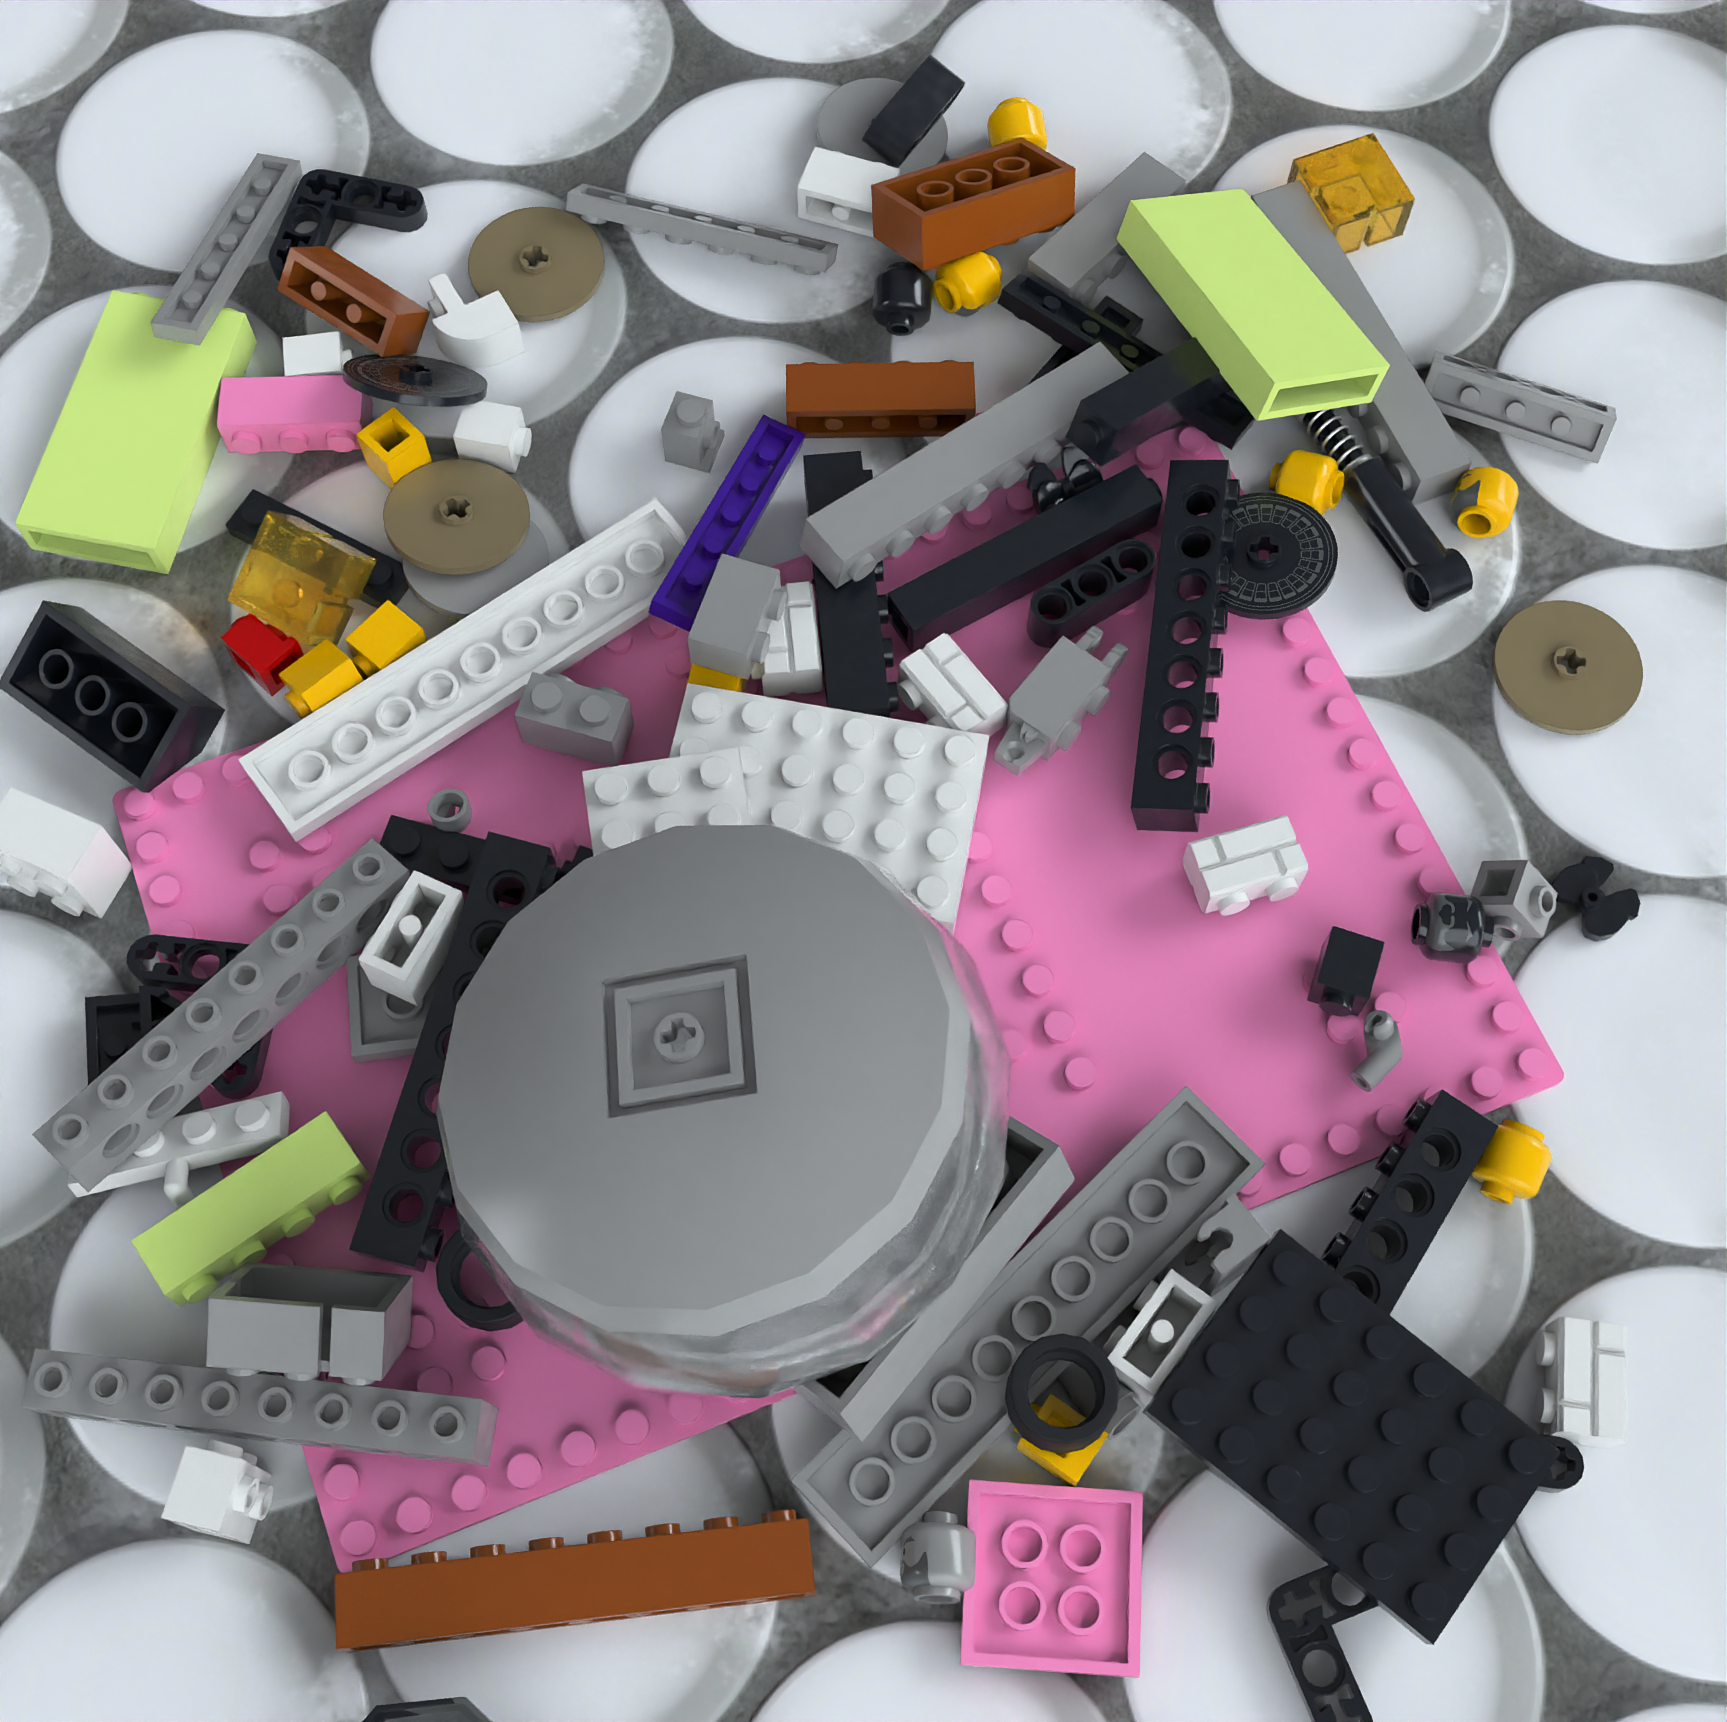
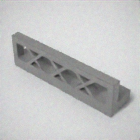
M1435 351L1424 383L1443 414L1597 464L1617 420L1614 407L1440 351Z

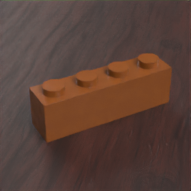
M945 360L942 362L914 363L909 361H897L894 363L853 361L843 364H818L815 362L786 364L787 426L806 434L805 438L941 437L971 420L976 414L974 362Z

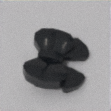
M1077 446L1063 447L1061 450L1064 478L1057 480L1045 463L1037 462L1029 472L1027 488L1033 490V504L1038 515L1104 481L1094 462L1087 461L1089 456Z
M1586 856L1581 863L1571 865L1562 870L1551 886L1558 893L1556 902L1575 905L1577 911L1582 914L1581 931L1584 937L1598 942L1613 937L1625 925L1628 919L1634 920L1638 916L1640 900L1637 891L1631 888L1605 896L1599 887L1606 882L1613 872L1614 866L1602 857Z

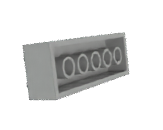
M1002 1111L996 1199L950 1290L871 1360L791 1389L859 1441L863 1442L1074 1182L1075 1177L1060 1146ZM939 1285L915 1305L888 1340L923 1309L938 1291ZM852 1292V1301L854 1303L857 1299V1294Z

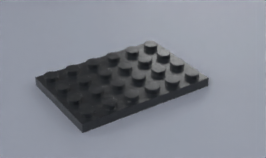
M1282 1229L1274 1232L1268 1244L1260 1251L1142 1412L1425 1644L1434 1645L1562 1452Z

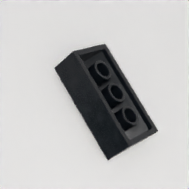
M45 600L42 601L0 679V689L143 793L152 791L202 753L225 712L224 708L83 608Z

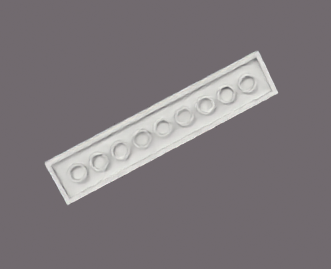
M655 498L238 759L241 766L295 842L301 840L521 699L532 672L546 676L552 673L560 674L652 615L648 613L651 601L689 539V535L662 503Z

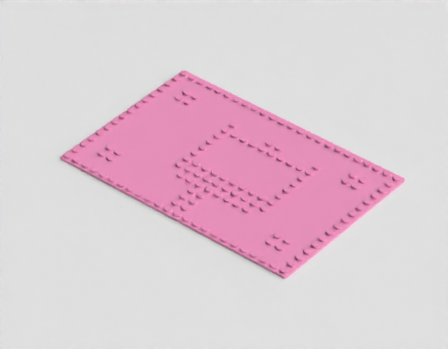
M1189 423L1154 435L1102 467L1090 457L1087 460L1094 462L1103 480L1136 464L1146 478H1152L1158 484L1162 492L1163 502L1157 526L1132 538L1146 542L1155 553L1156 562L1147 594L1140 600L1095 625L1104 634L1097 649L1091 653L1092 656L1102 661L1110 649L1118 643L1129 648V651L1122 664L1109 679L1107 689L1111 691V695L1097 715L1093 716L1088 713L1079 725L1082 726V729L1068 750L1063 751L1059 748L1048 762L1040 757L1023 773L1017 776L994 760L995 750L1007 732L1006 724L989 737L986 765L952 946L944 945L968 1013L972 1017L976 1031L979 1030L983 1034L980 1040L1000 1069L1008 1076L997 1087L1003 1102L1002 1111L1059 1145L1075 1177L1074 1182L1009 1262L1185 1086L1205 1103L1266 1164L1236 1194L1249 1211L1379 1158L1391 1142L1400 1143L1408 1129L1402 1125V1120L1411 1105L1419 1097L1426 1100L1443 1089L1483 1116L1558 1085L1564 1078L1561 1066L1493 943H1491L1489 948L1481 947L1477 958L1466 964L1427 959L1421 953L1420 946L1412 943V918L1418 903L1424 904L1427 897L1435 892L1466 894L1308 608L1287 617L1268 620L1249 619L1228 612L1226 635H1218L1217 648H1223L1224 653L1222 678H1214L1212 691L1219 693V718L1217 723L1209 722L1208 737H1214L1215 740L1213 768H1205L1203 783H1210L1209 813L1200 814L1198 832L1137 830L1131 811V800L1170 460H1225L1217 443L1210 439L1207 434ZM1062 467L1051 470L1057 480L1064 478ZM1231 471L1232 479H1236L1233 472ZM1028 479L1016 482L1007 489L1001 487L992 491L976 509L972 511L963 509L952 516L950 522L935 534L926 532L915 539L912 546L902 555L896 558L889 555L883 559L884 581L876 582L877 595L886 594L887 596V593L1037 516L1032 498L1033 490L1027 488ZM1240 487V496L1245 495ZM1201 513V514H1198V515H1196V516H1203V515H1206V514H1208V513ZM1260 550L1258 560H1268V551ZM807 555L772 566V568L780 570L781 586H785L786 583L807 581L813 584L822 665L812 560ZM1124 568L1125 571L1130 573L1138 572L1132 568ZM1038 589L949 635L1007 704L1010 696L1052 649L1036 645L1027 633L1030 601ZM1084 591V592H1083L1084 594L1089 595V596H1098V595H1099V594H1097L1096 592H1093V591ZM1191 596L1186 600H1196L1201 596ZM1053 614L1042 615L1049 620L1059 619V617ZM650 615L560 673L572 679L576 684L594 689L597 687H609L620 692L624 697L629 698L634 727L619 765L669 758L686 692V685L692 665L687 639L690 632L654 615ZM889 622L888 624H881L882 638L891 637L894 667L886 668L887 682L896 681L898 685L899 664L903 659L911 655V652ZM1088 630L1074 637L1070 641L1077 644V642L1083 637L1084 634L1087 633ZM1188 638L1180 643L1189 644L1196 641L1197 638ZM823 665V690L820 692L806 694L791 692L790 695L773 696L771 698L827 707ZM750 674L744 693L765 696L763 695L762 679H752ZM1184 681L1177 684L1175 687L1185 688L1192 685L1194 682ZM898 694L899 711L890 712V718L927 724L928 719L919 708L915 710L909 709ZM519 699L297 842H295L238 760L268 740L178 770L149 793H143L134 786L120 790L113 796V805L130 863L132 864L151 934L251 944L371 838L380 844L391 815L435 826L428 813V803L436 793L445 789H458L464 792L471 805V823L460 833L486 840L488 831L550 847L556 861L555 866L560 867L561 870L566 860L573 861L580 845L592 849L582 771L609 766L523 743L515 719V712L521 700ZM1179 725L1172 728L1170 732L1180 733L1187 730L1190 726ZM1173 770L1164 777L1169 779L1178 778L1185 771ZM460 807L455 808V815L458 813ZM1279 816H1288L1296 835V841L1301 846L1309 869L1301 886H1298L1299 890L1292 896L1279 901H1270L1268 895L1250 900V905L1247 908L1232 915L1223 916L1219 910L1206 914L1202 913L1194 894L1193 885L1190 884L1183 866L1182 859L1187 844ZM461 891L464 900H466L468 892ZM499 901V905L502 907L510 908L516 906ZM1333 926L1385 942L1370 998L1358 1017L1351 1014L1349 1016L1332 1015L1323 1011L1319 1004L1307 1001L1322 945ZM364 947L355 955H361ZM157 951L160 963L172 964L179 973V963L166 961L160 952ZM214 955L200 957L193 966V976L200 979L212 976L219 967V958ZM346 963L273 1027L262 1079L258 1088L245 1098L232 1100L223 1097L210 1084L199 1093L202 1108L205 1110L282 1091L290 1103L288 1136L327 1111L372 1177L362 1183V1190L354 1198L340 1205H334L333 1203L315 1215L314 1223L307 1230L294 1237L287 1238L284 1236L266 1249V1256L258 1263L413 1275L410 1342L382 1381L377 1380L375 1383L363 1386L484 1399L499 1408L489 1467L302 1445L332 1551L340 1572H352V1562L373 1558H387L389 1560L798 1394L793 1389L772 1396L671 1391L586 1348L555 1306L544 1299L529 1318L510 1329L489 1332L468 1326L450 1311L437 1287L436 1266L441 1250L455 1231L468 1224L456 1208V1204L452 1208L445 1206L438 1227L444 1229L442 1247L435 1262L427 1261L424 1273L361 1256L351 1251L349 1248L413 1056L356 1063L351 1057ZM168 990L171 996L182 1003L195 993ZM1383 1010L1388 1012L1397 1023L1403 1051L1402 1059L1371 1092H1366L1355 1084L1350 1074L1367 1057L1363 1034L1365 1017L1372 1011ZM238 1059L233 1070H225L223 1075L231 1084L236 1075H245L246 1071L240 1065ZM439 1093L432 1102V1111L435 1114ZM427 1142L418 1148L415 1154V1164L418 1168H427L437 1162L441 1152L439 1143ZM262 1153L219 1163L223 1179ZM409 1195L400 1202L397 1209L400 1222H411L420 1215L423 1208V1201L420 1195ZM485 1244L472 1250L463 1261L459 1273L460 1287L465 1296L476 1305L484 1307L501 1306L512 1300L521 1288L514 1284ZM323 1371L320 1372L319 1377L312 1379L344 1383L342 1377H330L329 1372Z

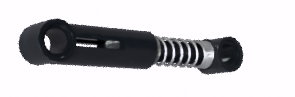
M1335 408L1294 415L1301 426L1307 427V434L1314 437V444L1321 446V453L1335 459L1339 470L1344 472V494L1402 572L1406 592L1418 609L1423 612H1429L1472 589L1473 577L1466 559L1454 548L1446 549L1383 462L1379 458H1372L1370 454H1363L1364 445H1357L1355 443L1357 436L1355 434L1349 435L1350 426L1341 424L1343 417L1341 415L1335 416Z

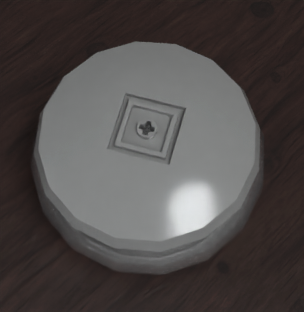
M773 825L674 826L583 860L507 922L456 1005L436 1115L462 1237L474 1256L537 1338L647 1393L763 1398L871 1360L950 1290L1005 1181L1012 1080L1011 1057L975 961L965 947L893 875L868 860L782 827Z

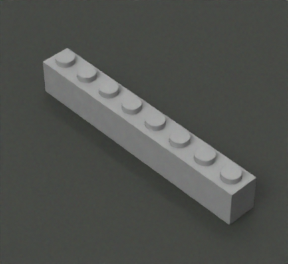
M1301 180L1252 195L1251 199L1390 364L1372 402L1347 406L1350 415L1353 418H1358L1365 430L1372 452L1380 456L1388 471L1414 505L1455 491L1458 480L1469 470L1472 462Z
M1098 342L806 518L799 546L835 588L840 587L851 579L855 582L862 580L873 571L878 562L889 555L893 558L902 555L912 546L915 539L926 532L930 534L939 532L950 522L952 516L963 509L972 511L986 500L989 493L1000 486L1004 489L1013 486L1020 480L1025 471L1033 467L1037 462L1045 464L1051 462L1063 447L1071 443L1066 438V435L1080 401L1124 377L1129 372L1101 342Z

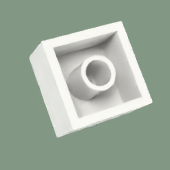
M10 786L0 801V871L9 875L6 882L16 890L31 897H35L38 891L53 897L51 902L55 906L74 916H80L82 911H85L102 919L132 870L130 861L102 825Z

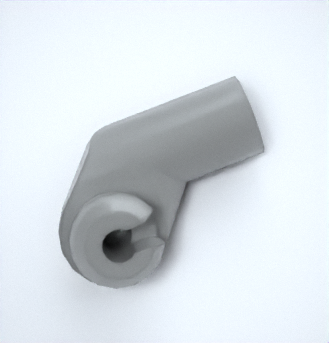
M1383 1010L1372 1011L1365 1017L1363 1034L1367 1057L1350 1074L1355 1084L1366 1092H1371L1402 1059L1403 1051L1397 1023L1388 1012Z

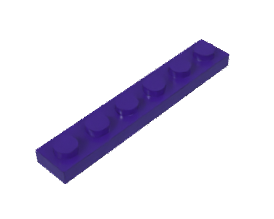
M763 414L654 595L648 613L690 632L721 554L739 557L799 453L806 434Z

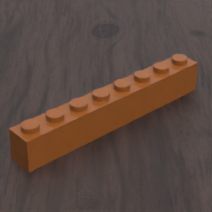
M777 1510L762 1513V1523L739 1526L738 1517L729 1516L704 1520V1530L683 1533L680 1532V1524L669 1523L646 1527V1537L622 1540V1531L610 1530L587 1534V1544L564 1547V1538L550 1537L529 1541V1551L506 1553L504 1544H491L470 1548V1558L447 1560V1552L432 1551L411 1555V1565L388 1567L387 1558L352 1562V1572L334 1574L336 1649L351 1653L815 1597L816 1589L808 1518L796 1519V1510Z

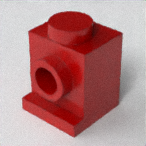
M251 612L235 620L228 631L220 637L232 660L271 696H274L285 686L278 674L304 655L298 641L294 637H287L272 621L265 625Z

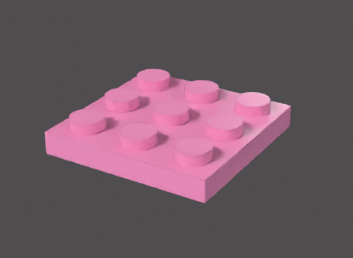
M969 1480L966 1528L972 1530L976 1537L975 1583L971 1589L963 1593L959 1665L1129 1678L1140 1677L1143 1492Z

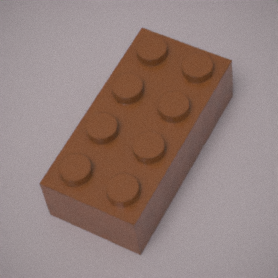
M1020 138L872 184L873 237L916 265L919 269L936 270L941 268L944 263L998 245H1011L1018 242L1019 238L1037 232H1051L1056 226L1067 223L1074 216L1076 168L1026 139Z

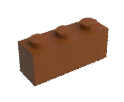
M327 246L290 247L277 288L278 291L381 357L415 354L417 352L430 314L429 310Z

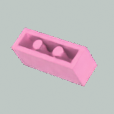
M343 375L221 378L217 428L229 453L238 452L251 455L258 452L286 451L289 453H302L314 450L349 452L361 449L356 434L372 423L373 401L371 396L347 385L343 380Z

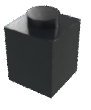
M1333 926L1322 945L1307 1001L1319 1004L1323 1011L1332 1015L1349 1016L1351 1014L1358 1017L1370 998L1385 942Z

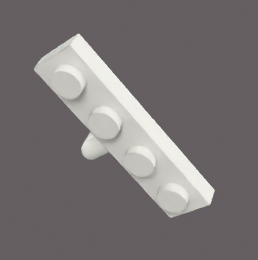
M280 1091L173 1117L89 1193L70 1174L67 1185L76 1197H81L165 1176L164 1192L178 1210L196 1198V1195L188 1186L189 1170L263 1153L286 1138L289 1132L290 1103L283 1092Z

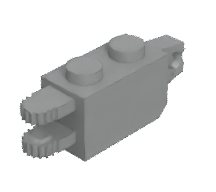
M1096 626L1091 627L1077 644L1062 636L1010 696L1006 720L1007 732L995 750L994 760L1001 766L1006 767L1011 773L1019 776L1040 757L1048 762L1059 748L1063 751L1068 750L1082 729V726L1079 725L1088 713L1093 716L1097 715L1111 695V691L1107 689L1109 679L1124 661L1129 648L1118 643L1100 661L1091 655L1099 646L1104 634Z

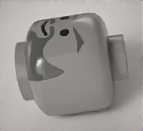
M941 1511L926 1512L923 1515L922 1522L910 1525L903 1532L900 1559L901 1583L905 1588L914 1592L913 1598L918 1602L940 1605L960 1602V1594L971 1589L975 1583V1534L965 1526L957 1524V1515Z

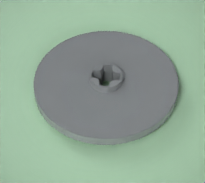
M865 78L846 83L834 90L826 98L819 112L817 136L820 147L894 167L864 143L862 138L874 119L905 83L884 78ZM943 116L899 167L900 176L941 163L948 142V130Z
M531 520L528 534L520 548L507 560L484 571L463 575L440 574L419 568L402 557L404 577L413 594L432 610L457 619L467 617L549 565V551L546 540L539 528Z

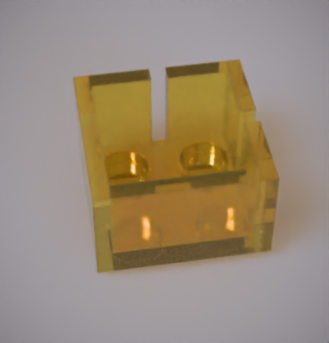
M1374 133L1293 159L1287 184L1301 180L1345 254L1359 250L1362 239L1365 245L1369 247L1403 235L1415 202L1413 194Z
M268 510L227 600L306 645L317 646L325 639H328L337 647L354 611V608L347 605L349 599L359 600L377 560L341 540L332 539V535L297 516Z

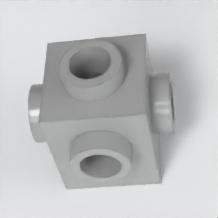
M1529 860L1482 861L1470 896H1474L1482 902L1485 916L1493 917V935L1507 941H1517L1520 938H1543L1549 919L1555 911L1558 895Z

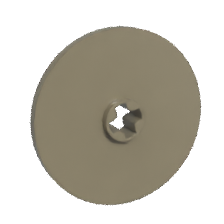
M551 207L518 209L495 219L477 236L468 258L469 276L477 296L482 298L499 290L517 321L523 322L550 321L576 311L595 294L601 284L605 269L603 248L595 231L578 216ZM536 260H542V262L537 264V267H530L536 264Z
M450 459L421 466L400 479L387 496L384 504L383 520L390 544L405 560L427 571L440 574L463 575L490 569L507 560L520 548L530 527V507L522 487L503 470L480 461Z
M1545 601L1521 610L1502 629L1496 640L1492 655L1494 678L1507 703L1532 724L1560 734H1590L1614 725L1631 709L1639 696L1643 682V666L1640 653L1628 632L1606 613L1592 606L1574 601ZM1561 660L1568 661L1569 668L1576 669L1573 674L1567 673L1566 667L1559 664Z

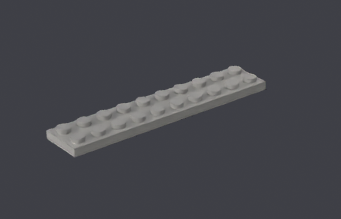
M1185 1086L1001 1270L864 1441H859L842 1428L790 1482L862 1560L872 1568L902 1537L904 1530L910 1525L915 1524L1013 1424L1009 1419L1005 1392L1009 1373L1023 1349L1041 1337L1061 1333L1082 1337L1092 1343L1140 1294L1150 1281L1198 1234L1203 1223L1219 1212L1225 1199L1233 1193L1236 1195L1266 1164L1205 1103ZM1064 1360L1049 1361L1037 1368L1029 1379L1027 1393L1030 1404L1072 1362Z

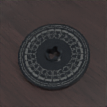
M378 354L350 359L343 365V380L347 385L361 393L387 401L417 406L453 407L477 403L483 400L487 394L488 384L482 375L464 366L443 360L413 355L381 357Z
M1277 493L1241 495L1239 508H1231L1230 520L1236 521L1235 550H1227L1225 562L1232 563V586L1230 592H1222L1221 605H1227L1228 612L1231 614L1259 620L1287 617L1308 608L1326 592L1336 572L1338 547L1330 525L1314 508L1288 496ZM1260 550L1268 551V560H1258ZM1196 554L1192 558H1198L1205 554Z

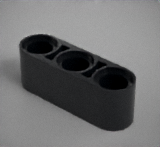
M929 55L874 119L864 134L862 141L895 168H899L948 110L966 82L935 57Z
M1139 539L1121 541L1039 588L1033 594L1030 601L1027 621V633L1030 639L1038 646L1052 648L1062 636L1071 640L1140 600L1147 594L1156 562L1152 547ZM1124 568H1132L1138 572L1130 573L1125 571ZM1084 591H1093V592H1096V593L1099 594V595H1098V596H1089V595L1084 594L1083 592H1084ZM1053 614L1059 617V619L1049 620L1042 615Z

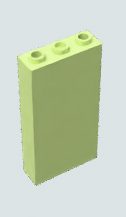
M1243 188L1130 200L1116 238L1192 338H1197L1219 368L1220 374L1257 421L1372 402L1390 364Z
M112 290L14 523L31 549L169 574L221 438L217 428L221 378L244 377L257 344L246 313H241L231 308H222L199 346L156 338L154 336L151 321L165 299L151 297L141 292L126 293Z

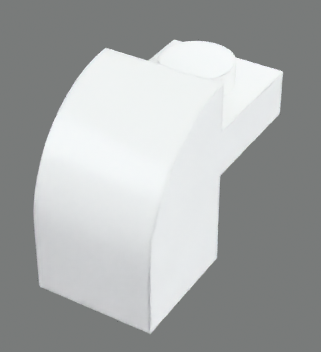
M445 272L428 279L433 299L427 301L434 318L431 321L439 349L448 359L466 367L481 368L499 364L525 352L519 323L499 290L465 305Z

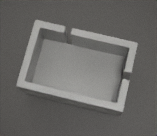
M246 1262L230 1277V1282H225L209 1297L206 1367L226 1368L227 1373L235 1376H251L261 1371L284 1373L287 1379L295 1381L315 1379L323 1371L329 1372L330 1377H342L344 1383L357 1386L369 1385L377 1380L382 1381L410 1342L413 1275Z

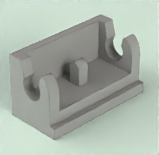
M1233 1193L1225 1199L1219 1212L1203 1223L1197 1235V1240L1200 1242L1189 1250L1185 1258V1265L1195 1264L1197 1259L1204 1255L1213 1260L1211 1267L1215 1272L1208 1274L1198 1287L1210 1297H1213L1246 1272L1271 1238Z

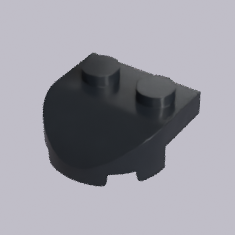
M147 985L139 986V993L85 997L88 1085L178 1008L182 1002L171 996L163 988Z

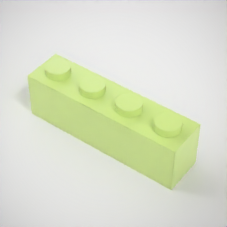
M325 1111L131 1240L166 1297L180 1307L187 1302L194 1304L210 1296L218 1288V1281L234 1270H238L246 1262L258 1263L267 1254L266 1249L284 1236L287 1238L294 1237L307 1230L314 1223V1216L331 1204L340 1205L354 1198L362 1190V1183L372 1176L337 1124Z

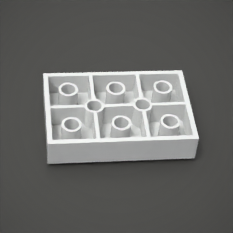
M687 684L669 758L739 747L752 825L782 827L872 862L938 928L943 944L952 946L986 765L989 735L708 686Z

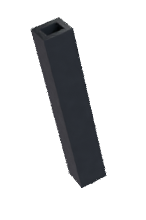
M1194 337L1082 399L1066 438L1102 467L1192 414L1197 408L1203 407L1210 400L1217 399L1220 394L1231 391L1232 388L1220 374L1219 368L1197 338Z
M1135 464L887 593L889 622L911 654L919 649L922 650L926 644L941 634L951 635L1055 580L1117 543L1132 539L1157 526L1163 502L1162 492L1158 484L1152 478H1146Z

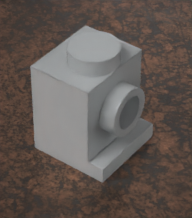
M676 391L661 427L665 461L710 473L725 436L724 430L720 429V422L714 419L713 400Z

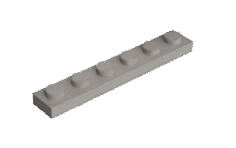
M257 153L152 319L151 325L156 338L201 345L303 176L300 160Z
M583 183L567 194L566 211L580 214V218L589 223L604 224L608 220L623 224L622 228L625 231L635 234H647L649 231L665 234V239L672 243L690 244L692 241L708 244V250L714 253L730 255L737 251L750 254L751 260L756 263L775 265L779 261L794 265L795 271L806 275H819L820 272H826L836 260L838 248L836 243Z

